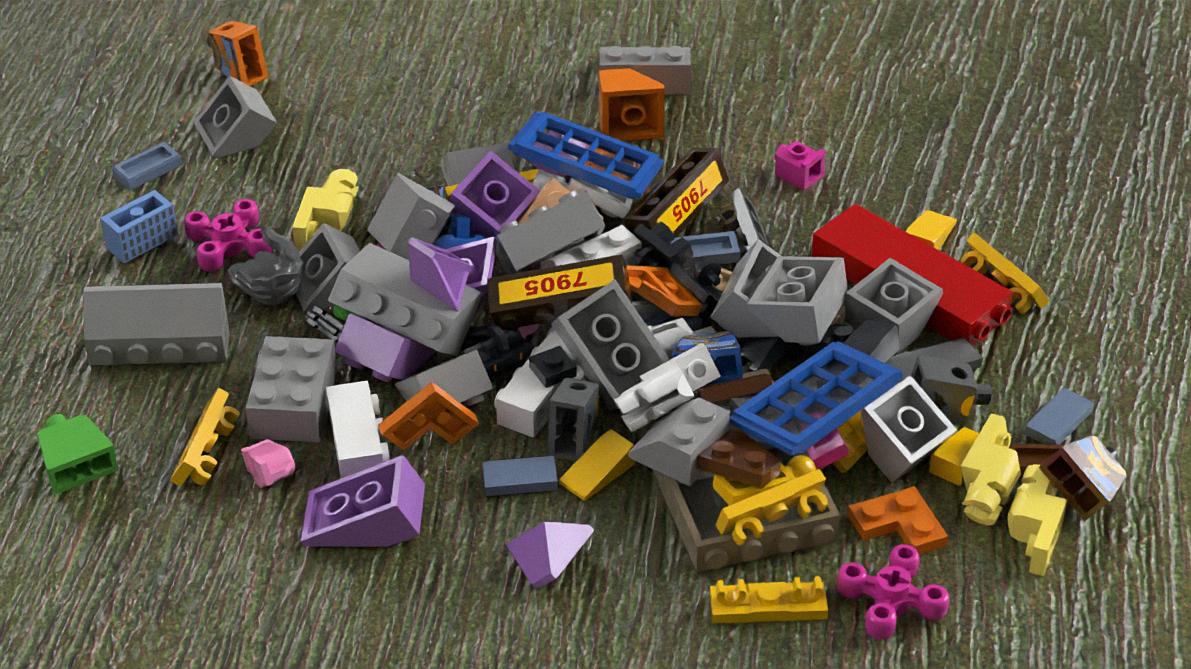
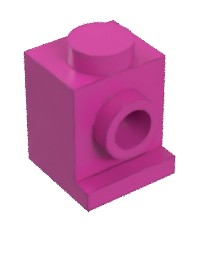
M798 141L793 142L789 146L782 144L775 153V175L805 191L824 176L826 151L823 149L815 151Z

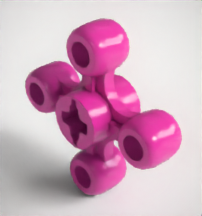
M251 199L237 201L233 206V214L225 213L218 215L212 222L209 221L208 216L202 211L190 212L184 219L185 234L190 240L202 241L206 238L212 240L201 243L197 248L198 265L204 271L213 272L219 270L224 263L223 256H236L244 248L248 250V253L253 258L260 251L270 253L273 251V248L263 241L261 228L250 232L245 231V229L255 227L259 222L258 206Z
M906 544L896 546L890 553L889 566L881 569L877 577L868 575L862 565L853 562L844 564L838 571L837 588L844 597L853 599L863 594H868L875 599L874 605L867 611L865 621L867 633L875 639L884 640L891 637L896 629L897 616L904 614L908 606L917 608L925 619L931 621L942 619L948 612L949 594L942 586L932 584L923 589H918L911 585V578L917 574L920 560L918 551L913 546Z

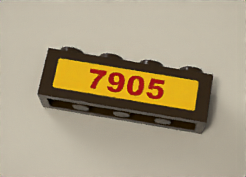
M692 147L623 218L627 230L641 242V237L635 234L634 231L640 224H643L650 230L662 221L669 226L674 238L683 232L694 217L700 214L712 198L717 196L719 191L729 182L718 148Z
M622 254L487 278L490 315L495 325L499 326L502 330H516L522 326L533 324H550L613 280L617 281L632 303L629 272Z

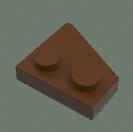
M732 428L697 455L698 469L760 489L780 474L781 460L737 428Z

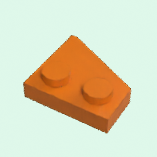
M627 266L630 289L673 317L681 318L682 316L699 315L703 305L669 272L667 267Z

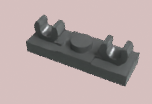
M737 188L730 193L734 205L726 206L721 210V214L726 219L725 225L729 230H737L740 239L746 245L739 248L741 260L758 239L767 246L769 244L755 206L743 191Z

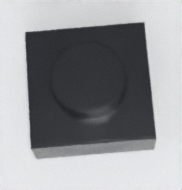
M561 346L529 357L530 369L545 388L561 383L565 378L577 377V366Z

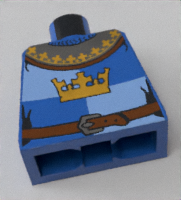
M730 331L683 336L672 352V356L675 358L703 343L707 347L721 376L706 385L743 378L740 345Z

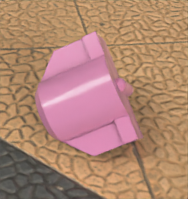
M267 439L241 449L247 471L252 474L260 488L293 475L295 471V463L290 451L285 446Z

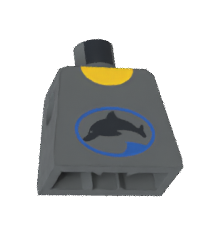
M925 355L917 356L911 374L912 378L952 425L966 422L972 405H989L991 401V387L989 384L976 383L969 364Z
M565 378L554 392L549 402L548 456L576 462L588 450L598 424L599 385L597 383ZM569 428H577L574 435L568 432Z

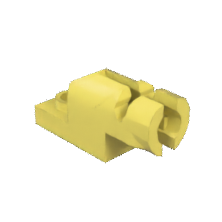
M337 169L329 174L322 188H306L292 227L294 244L298 252L301 251L323 223L340 231L343 229L353 208V202L359 188L356 186L358 178L354 172L348 169Z
M992 413L961 464L965 486L968 490L962 502V505H966L963 512L971 520L987 526L995 524L1003 509L999 505L1007 503L1010 498L1009 495L1021 475L1017 452L1009 448L1011 436L1007 432L1005 417Z
M1035 464L1029 465L1024 472L1021 480L1022 485L1018 487L1008 512V527L1012 538L1028 543L1025 555L1031 557L1029 572L1044 576L1063 526L1067 499L1057 497V488L1040 470V465Z

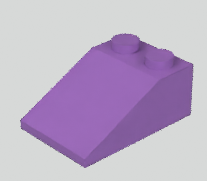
M401 455L310 490L301 543L304 546L388 547L401 541L410 540L420 534L425 483L407 459Z

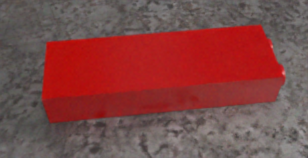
M856 203L813 233L811 257L844 258L846 279L855 285L889 258H892L942 288L943 295L926 326L951 341L965 338L971 346H974L977 342L984 341L990 332L1000 324L1004 325L1012 315L1011 302L1013 292Z

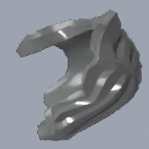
M261 228L263 241L282 255L276 256L267 251H260L255 254L254 260L249 259L246 263H235L227 271L233 285L265 305L278 306L279 304H285L288 300H292L294 294L298 291L302 279L303 260L300 258L298 249L292 241L285 236L277 234L272 228Z

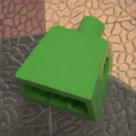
M62 414L52 415L46 421V428L37 433L51 490L54 495L119 471L112 442L86 415H79L68 420Z

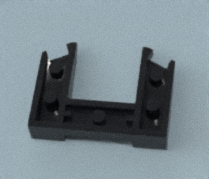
M868 319L857 329L851 326L838 327L830 325L820 343L807 346L795 342H785L780 337H749L740 350L742 366L747 362L753 363L749 367V372L766 368L768 370L792 349L818 353L832 342L836 343L839 341L885 363L900 349L897 324ZM833 361L824 370L838 376L849 367ZM858 373L848 381L860 386L869 377ZM818 378L816 381L817 389L828 382Z

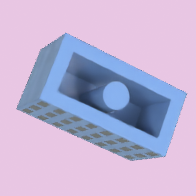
M156 190L100 218L106 249L123 263L178 235L174 206Z

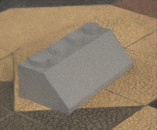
M369 243L340 270L328 301L439 352L458 356L483 292L465 285L459 311H456L410 280L408 259Z
M222 283L84 287V342L89 365L226 362L230 332Z

